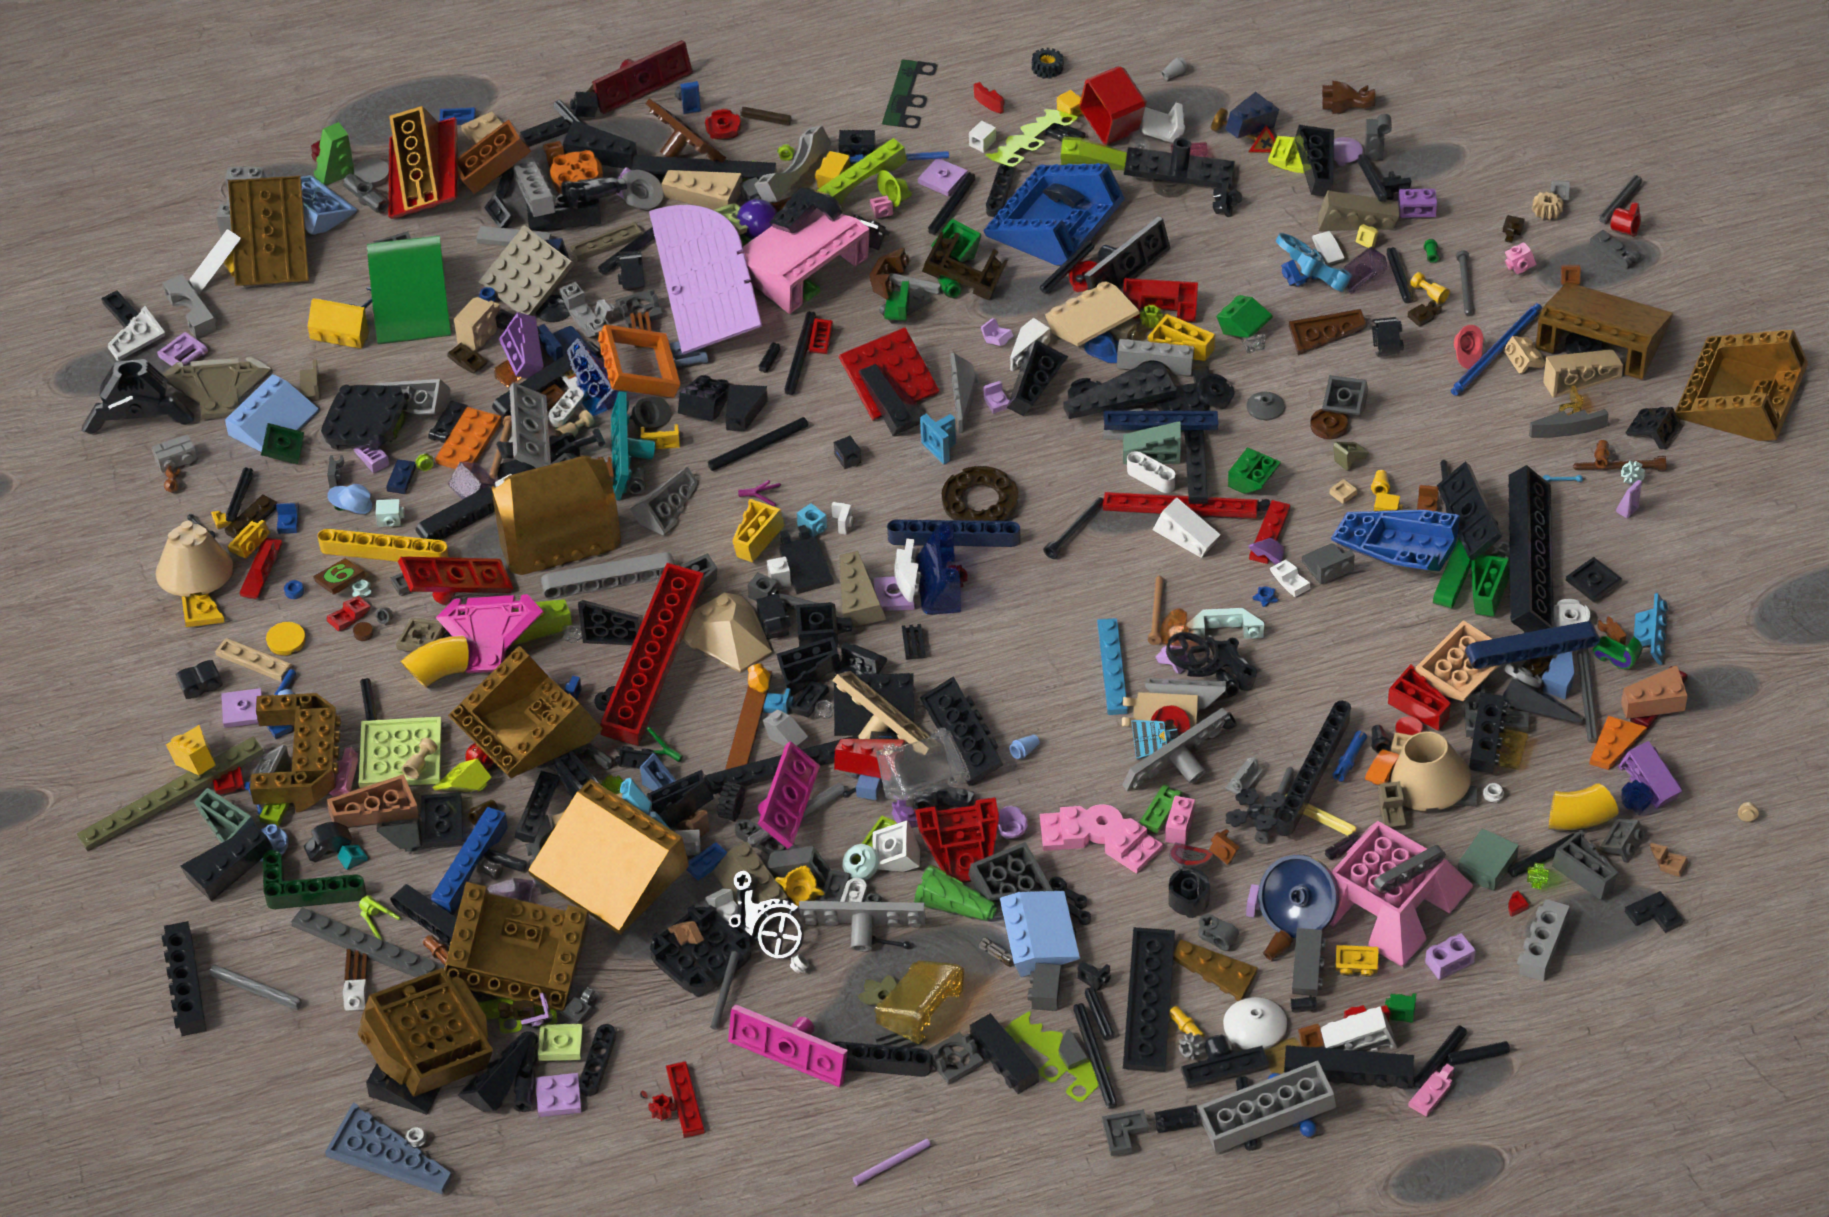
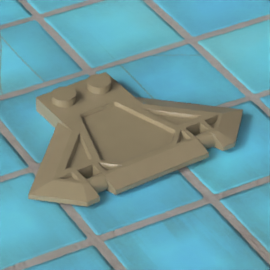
M246 357L247 361L239 362V358L190 361V366H183V362H177L163 375L167 378L169 385L200 403L201 418L203 420L227 418L238 408V400L272 371V368L254 357Z

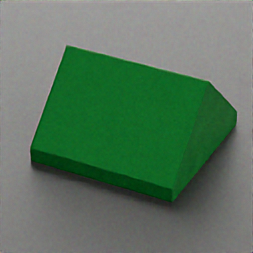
M951 219L942 231L943 238L954 239V233H959L960 236L950 257L960 263L975 259L982 236L981 233Z

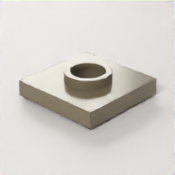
M411 618L397 641L396 647L398 650L414 651L429 642L441 639L446 629L439 621ZM422 636H426V637H427V639L424 640V641H422V639H418V638H420V637H422Z

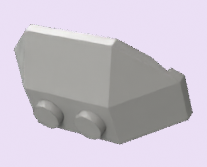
M1146 678L1145 687L1150 693L1198 695L1197 711H1200L1225 692L1226 681Z

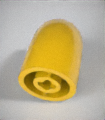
M450 636L437 639L417 648L400 662L425 688H428L442 677L466 671L468 665L467 640L464 636Z
M1595 783L1590 787L1577 791H1555L1551 804L1548 828L1553 830H1579L1600 825L1618 815L1617 803L1609 790L1600 783Z

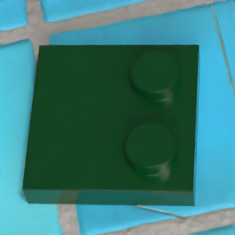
M268 423L261 456L298 465L305 432Z

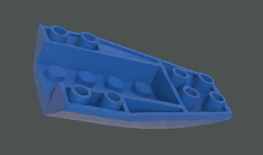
M1430 510L1347 512L1332 535L1331 540L1354 552L1393 565L1440 571L1456 546L1460 516Z

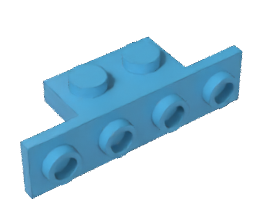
M1659 593L1654 594V608L1635 614L1634 636L1640 641L1642 647L1651 644L1650 654L1658 665H1663L1668 605L1666 600H1663Z

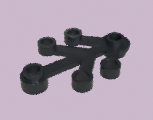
M1051 878L1048 883L1053 891H1064L1067 898L1075 901V906L1068 903L1070 914L1077 917L1080 924L1088 925L1091 922V914L1088 911L1081 910L1087 906V897L1068 889L1067 883L1063 878Z

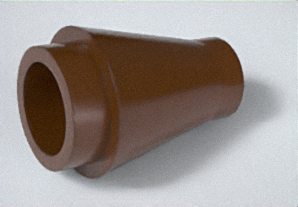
M1283 930L1276 932L1267 948L1263 951V955L1272 961L1291 947L1293 942L1291 936Z

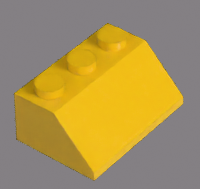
M316 298L312 299L307 326L310 339L362 349L369 335L365 307Z

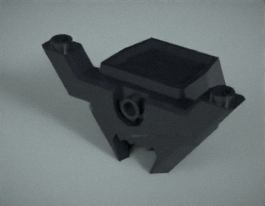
M147 360L119 361L113 364L100 385V398L103 402L95 403L82 425V432L95 433L101 429L105 421L161 415H168L175 422L185 425L194 421V414L174 396H166L167 378Z

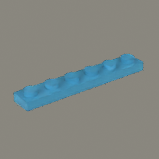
M1117 618L1097 619L1107 714H1128L1127 706H1123V697H1126Z

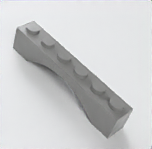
M822 125L810 127L800 136L797 154L791 165L783 173L763 175L754 184L761 199L772 203L779 201L781 196L791 189V185L800 179L799 177L809 170L810 165L818 160L817 158L827 151L826 149L831 144V141Z

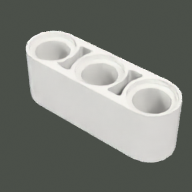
M1134 451L1128 454L1127 473L1130 476L1160 492L1171 493L1174 491L1175 471L1141 452Z

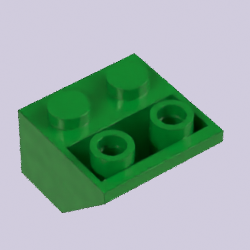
M1247 447L1228 471V487L1243 494L1262 489L1280 466L1281 461Z

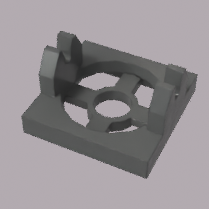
M648 289L615 300V304L628 328H632L630 313L637 315L634 311L637 308L644 309L641 314H645V312L652 309L649 313L650 321L663 318L654 289ZM646 300L649 301L650 304L643 305L639 304L638 301ZM632 303V309L628 310L627 305ZM635 320L636 326L639 325L638 320Z
M958 1032L927 1050L931 1054V1064L948 1084L984 1064V1060L977 1053L975 1041L973 1039L970 1040L969 1034L963 1036ZM958 1045L965 1049L956 1052L952 1051L949 1046ZM941 1051L946 1054V1060L943 1057H939ZM970 1054V1061L964 1066L962 1058ZM956 1055L960 1058V1061L958 1063H951L948 1061L949 1057ZM947 1067H956L957 1069H948Z

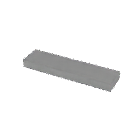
M480 226L476 240L480 244L507 246L519 230ZM533 231L543 240L551 239L550 232Z

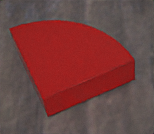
M1518 890L1511 895L1508 903V912L1511 917L1529 909V903Z

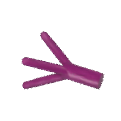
M767 480L756 488L739 489L738 495L739 497L756 496L766 503L776 506V503L760 495L758 492L779 487L781 483L768 485L770 480Z

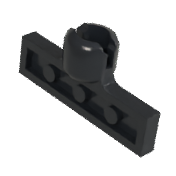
M897 775L891 785V792L915 797L913 805L915 810L935 807L937 810L941 804L960 808L967 807L973 802L975 793L962 788L949 787L945 784H936L927 780L910 778L905 775Z
M1219 1034L1205 1041L1204 1047L1208 1059L1181 1066V1072L1187 1088L1265 1069L1269 1067V1062L1263 1046L1234 1051L1228 1037L1224 1034Z

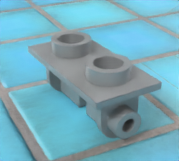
M1256 757L1248 758L1225 789L1235 794L1240 793L1242 789L1248 790L1263 771V768L1258 767V759Z

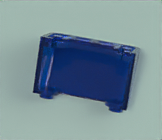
M953 523L937 526L916 557L917 571L921 572L919 582L921 609L928 615L961 612L959 572L954 568H946L948 561H955Z

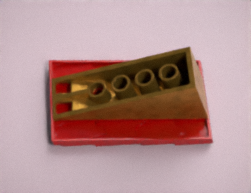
M423 106L389 116L392 136L389 137L388 217L390 219L401 218L406 214L417 213L423 209L433 208L439 204L450 203L456 200L458 197L457 119L453 117L438 122Z

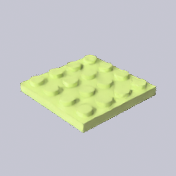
M441 717L361 721L359 787L363 788L404 774L401 769L402 766L412 755H418L421 750L419 744L423 738H430L437 744L438 748L435 753L427 754L425 757L426 764L418 779H411L405 774L404 776L408 785L440 783Z

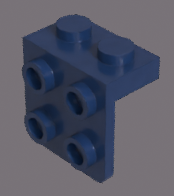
M545 324L538 326L539 342L554 361L585 342L573 326H568L554 333H551Z

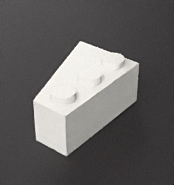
M1175 498L1162 511L1153 528V531L1201 558L1216 544L1220 537L1216 530L1178 498Z
M1381 1007L1371 1008L1366 1012L1351 1015L1340 1021L1330 1022L1320 1027L1326 1048L1356 1051L1370 1049L1371 1052H1377V1048L1390 1046V1049H1397L1392 1028Z

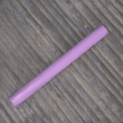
M926 1138L853 1177L854 1183L859 1185L930 1147L929 1140Z

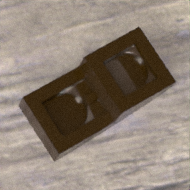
M462 343L450 350L447 355L454 363L471 373L477 372L488 362L477 351L471 352Z

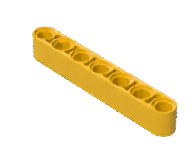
M323 529L317 536L320 551L328 555L398 562L401 556L449 557L447 544L441 540L336 529Z

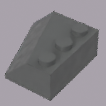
M1026 842L972 863L968 873L976 890L988 900L1000 899L1017 892L1053 891Z

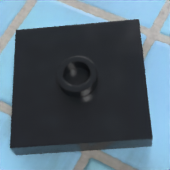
M1592 557L1567 575L1566 581L1592 602H1596L1621 584L1622 578L1595 557Z

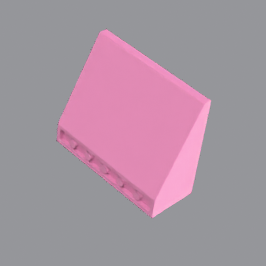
M816 208L792 234L771 226L744 245L743 252L738 254L744 253L751 279L748 282H751L753 286L790 314L803 305V281L838 255H841L854 267L868 258L869 228L857 218L841 214L834 222L830 221L822 211Z

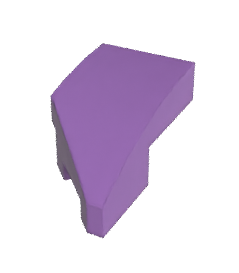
M1272 538L1259 541L1248 547L1257 556L1265 555L1275 565L1282 562L1284 547Z

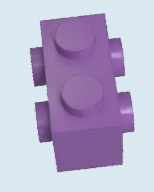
M1399 189V217H1436V189Z

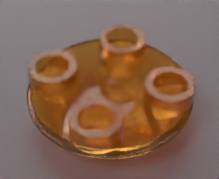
M1181 608L1174 609L1163 620L1159 631L1163 644L1167 645L1170 637L1176 633L1188 632V627L1186 626L1187 612Z

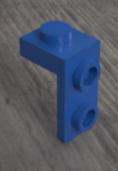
M1294 260L1281 265L1282 274L1287 279L1289 285L1296 283V286L1307 282L1306 279L1309 277L1306 275L1300 276Z

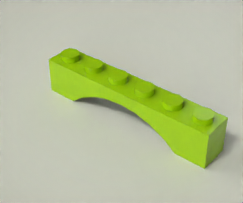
M892 138L817 191L831 195L841 204L848 194L867 178L878 174L881 170L894 171L906 163L905 147Z

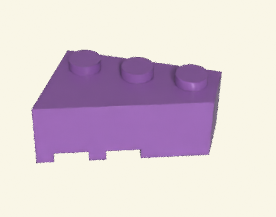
M517 312L499 340L515 375L528 379L543 368L537 322L535 316Z

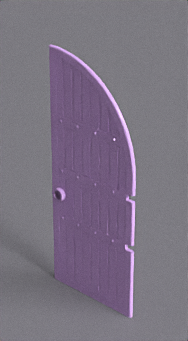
M674 205L649 211L682 354H687L762 327L752 283L745 284V282L751 279L744 253L738 254L743 252V247L734 225L720 213L695 205Z

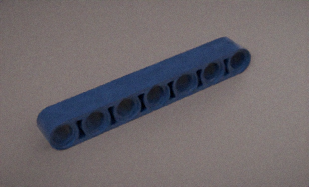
M895 519L887 524L888 542L892 545H906V539H913L914 546L1015 547L1020 543V525L1013 521Z
M1585 621L1474 642L1466 647L1465 653L1471 666L1474 669H1481L1591 648L1600 642V637L1593 623Z

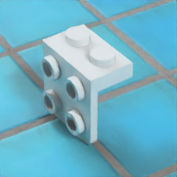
M1175 103L1169 114L1145 107L1142 118V132L1148 136L1173 143L1185 131L1182 104Z

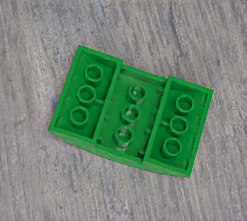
M440 235L367 244L377 344L451 336Z

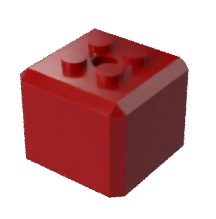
M1117 66L1085 80L1079 106L1102 143L1108 145L1139 131L1147 101L1126 69Z

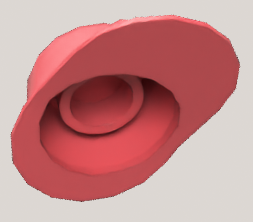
M1475 325L1464 326L1454 338V348L1459 363L1462 367L1470 369L1482 357L1483 334L1479 327Z

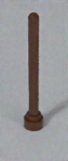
M1657 456L1653 460H1636L1642 464L1641 468L1658 469V471H1666V456ZM1608 461L1605 468H1598L1595 462L1574 463L1573 468L1575 470L1622 469L1629 461Z

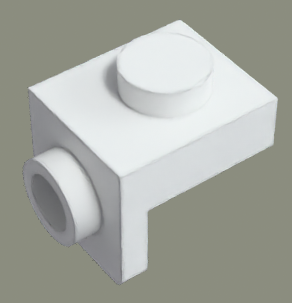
M833 502L832 517L838 518V533L846 534L848 527H852L851 505Z

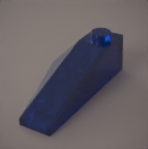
M577 338L567 350L571 368L575 371L578 380L576 381L577 387L584 393L582 404L592 416L614 408L618 392L621 390L611 388L604 363L581 338Z

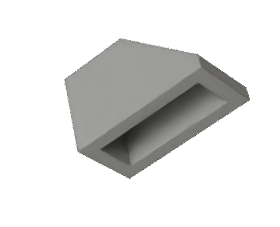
M778 709L763 720L769 739L785 746L791 741L800 748L809 741V737L794 719Z

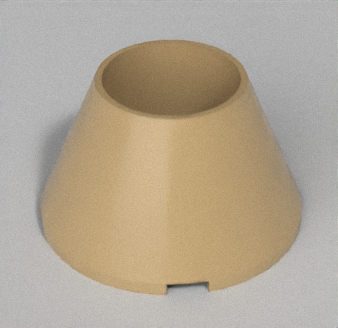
M1420 732L1408 738L1404 743L1393 768L1390 782L1400 781L1404 806L1418 811H1427L1426 808L1437 807L1440 810L1457 803L1465 796L1471 785V772L1466 761L1443 736L1435 732Z

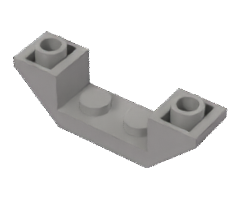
M576 282L559 289L570 316L587 337L599 334L604 324L610 325L603 315L596 317L585 303V294Z

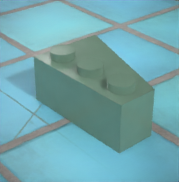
M1180 421L1123 434V464H1127L1128 454L1134 451L1141 452L1162 464H1180Z

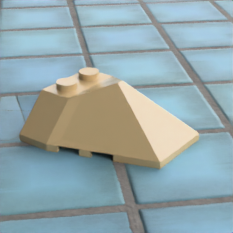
M725 592L693 611L682 638L690 648L694 650L697 648L705 652L706 656H713L719 659L720 663L739 673L772 654L754 608L742 596Z

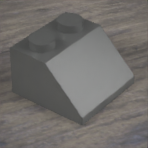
M1329 375L1322 411L1360 415L1367 400L1369 390L1367 380Z

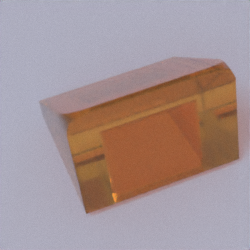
M508 360L494 368L495 378L506 387L521 378L515 375Z

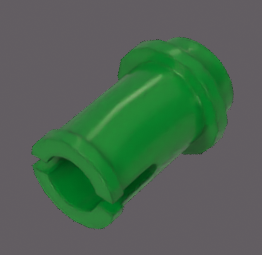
M1434 239L1426 240L1423 247L1427 253V261L1435 263L1439 260L1437 253L1438 243Z

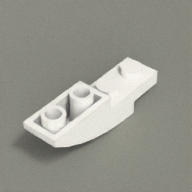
M906 539L905 550L897 549L894 567L896 583L908 602H913V596L918 595V583L921 572L917 571L918 564L915 563L917 548L913 547V539Z

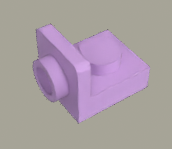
M1001 381L990 383L983 387L984 400L993 414L1008 409L1009 400L1002 391Z
M1251 884L1246 916L1254 917L1256 909L1260 910L1258 901L1259 885Z

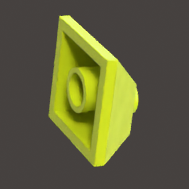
M478 759L459 763L440 780V783L432 788L434 791L471 792L477 790L479 792L488 785L486 782L492 777Z

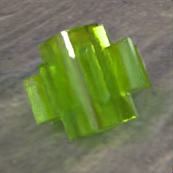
M610 774L600 785L617 795L621 793L620 787L623 779L619 775L613 777Z
M1535 863L1534 867L1528 868L1527 882L1532 883L1531 888L1541 889L1542 884H1548L1549 869H1544V864Z

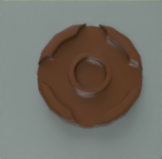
M1319 409L1311 416L1310 427L1312 432L1322 439H1337L1346 433L1348 419L1344 413L1322 411V409Z

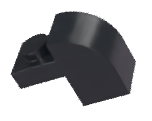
M326 822L311 830L313 837L304 845V849L309 860L316 863L328 850L339 853L341 847L350 845L353 839L347 826L337 822Z

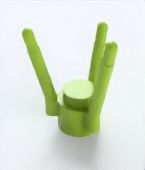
M370 895L363 897L359 903V908L362 910L360 915L366 920L378 939L382 940L369 916H376L381 910L395 919L401 920L400 916L382 906Z

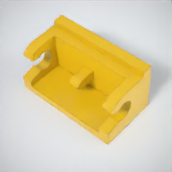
M674 424L675 431L645 433L644 427H640L641 439L655 441V449L680 448L678 424Z

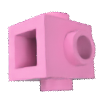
M1525 243L1514 246L1505 252L1507 257L1505 263L1508 269H1512L1517 275L1536 265L1532 251Z

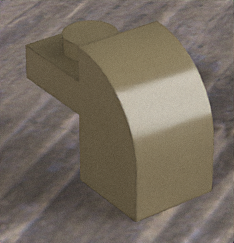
M1400 781L1381 783L1378 791V800L1383 823L1393 830L1405 828L1406 823L1402 808L1404 798Z

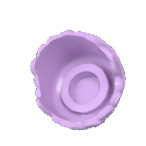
M1013 806L1002 808L999 811L997 832L1007 839L1018 838L1024 834L1028 824L1027 818L1022 814L1021 809Z

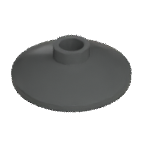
M1258 392L1248 399L1247 411L1256 419L1273 420L1283 413L1284 401L1275 393Z

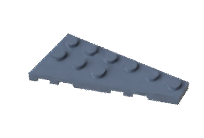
M354 1102L325 1151L328 1158L442 1195L452 1178L451 1172L433 1159H428L422 1154V1151L418 1148H413L408 1144L407 1140L385 1124H380L371 1114L362 1111Z

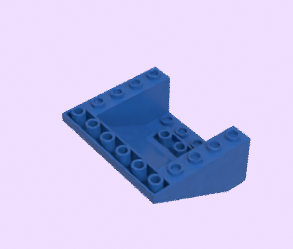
M1042 164L1035 168V171L1017 189L1016 193L998 211V214L988 223L983 231L986 237L1051 264L1062 265L1086 241H1091L1125 198L1109 164ZM1056 183L1076 190L1085 198L1082 203L1071 208L1062 200L1056 203L1049 199L1043 193V190Z

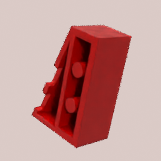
M1412 664L1408 666L1389 688L1388 704L1417 718L1420 722L1437 731L1448 721L1451 703L1435 687L1432 688L1427 683V679L1415 671V667Z
M840 739L835 748L834 769L893 781L904 760L905 739Z

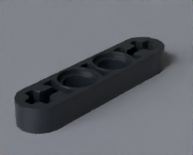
M1001 164L998 167L986 202V214L990 217H995L998 211L1005 205L1014 178V166ZM1000 182L1007 183L1006 185H998ZM1000 194L1002 197L996 198L994 195Z
M602 1024L596 1030L579 1080L580 1092L584 1096H593L599 1090L616 1040L615 1028L610 1024ZM606 1032H608V1033H610V1034H607V1036H606V1038H605V1040H606V1042H605V1041H603V1035H605ZM599 1048H603L606 1050V1052L601 1055L595 1053V1051ZM593 1065H598L601 1067L596 1072H592L589 1070V1068ZM589 1078H591L592 1085H590L589 1088H586V1086H588L590 1082Z

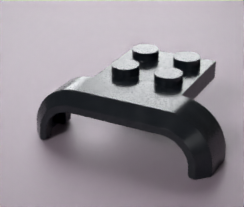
M800 187L790 197V200L787 201L786 206L777 212L769 223L773 228L792 234L816 208L833 222L843 213L844 208L834 197L827 193Z

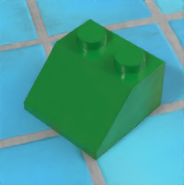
M1243 295L1236 296L1216 316L1223 334L1251 338L1273 318L1272 314L1253 297Z

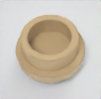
M1750 802L1743 803L1738 809V817L1745 822L1756 820L1759 814L1758 808Z

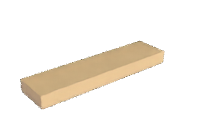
M225 638L215 651L218 657L281 682L288 671L293 669L292 664L228 638Z

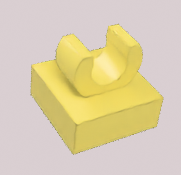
M1362 224L1359 227L1356 242L1369 249L1374 248L1379 232L1378 229Z

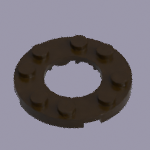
M989 466L962 469L963 472L950 476L942 488L943 508L953 520L1005 521L1013 514L1018 504L1016 483L1008 478L1005 472ZM984 485L994 489L999 499L995 505H991L987 510L976 511L972 510L971 507H966L965 503L961 501V496L970 487Z

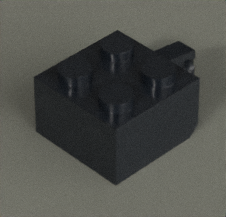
M832 602L796 605L799 647L829 637H833L836 647H839L838 634L852 631L851 618L836 617L835 604Z

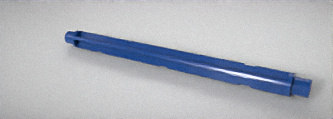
M1538 303L1531 306L1454 384L1451 393L1457 396L1460 392H1463L1503 351L1511 337L1517 336L1538 316L1542 306Z

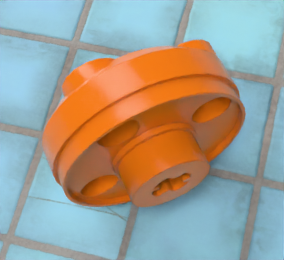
M585 150L554 157L550 175L554 188L562 194V182H578V180L603 177V171L600 161L594 157L593 152Z

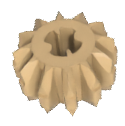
M1547 191L1545 193L1539 192L1533 199V212L1536 214V217H1541L1542 220L1545 218L1549 221L1551 218L1557 219L1558 215H1561L1563 211V199L1560 198V194L1555 195L1554 191L1551 193Z

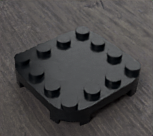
M388 385L341 386L340 392L335 396L321 429L325 441L331 448L338 450L340 445L370 446L371 450L374 451L379 450L378 446L385 444L387 441L392 443L395 438L393 430L402 410H407L408 407L401 387Z
M695 905L687 908L688 913L673 924L695 921L704 939L698 944L686 942L681 945L675 933L671 934L667 929L661 934L656 932L652 936L650 945L651 958L655 965L684 990L693 993L697 997L703 996L723 982L732 951L739 953L735 972L751 958L748 935L745 931L741 934L737 929L730 926L712 905L696 908Z

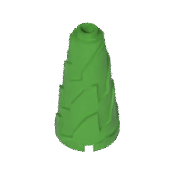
M933 865L927 867L921 878L923 881L918 885L914 903H924L925 907L936 908L948 913L954 912L968 918L973 917L988 921L989 918H994L997 908L994 907V902L980 895V892L963 885V882L947 875L945 871Z

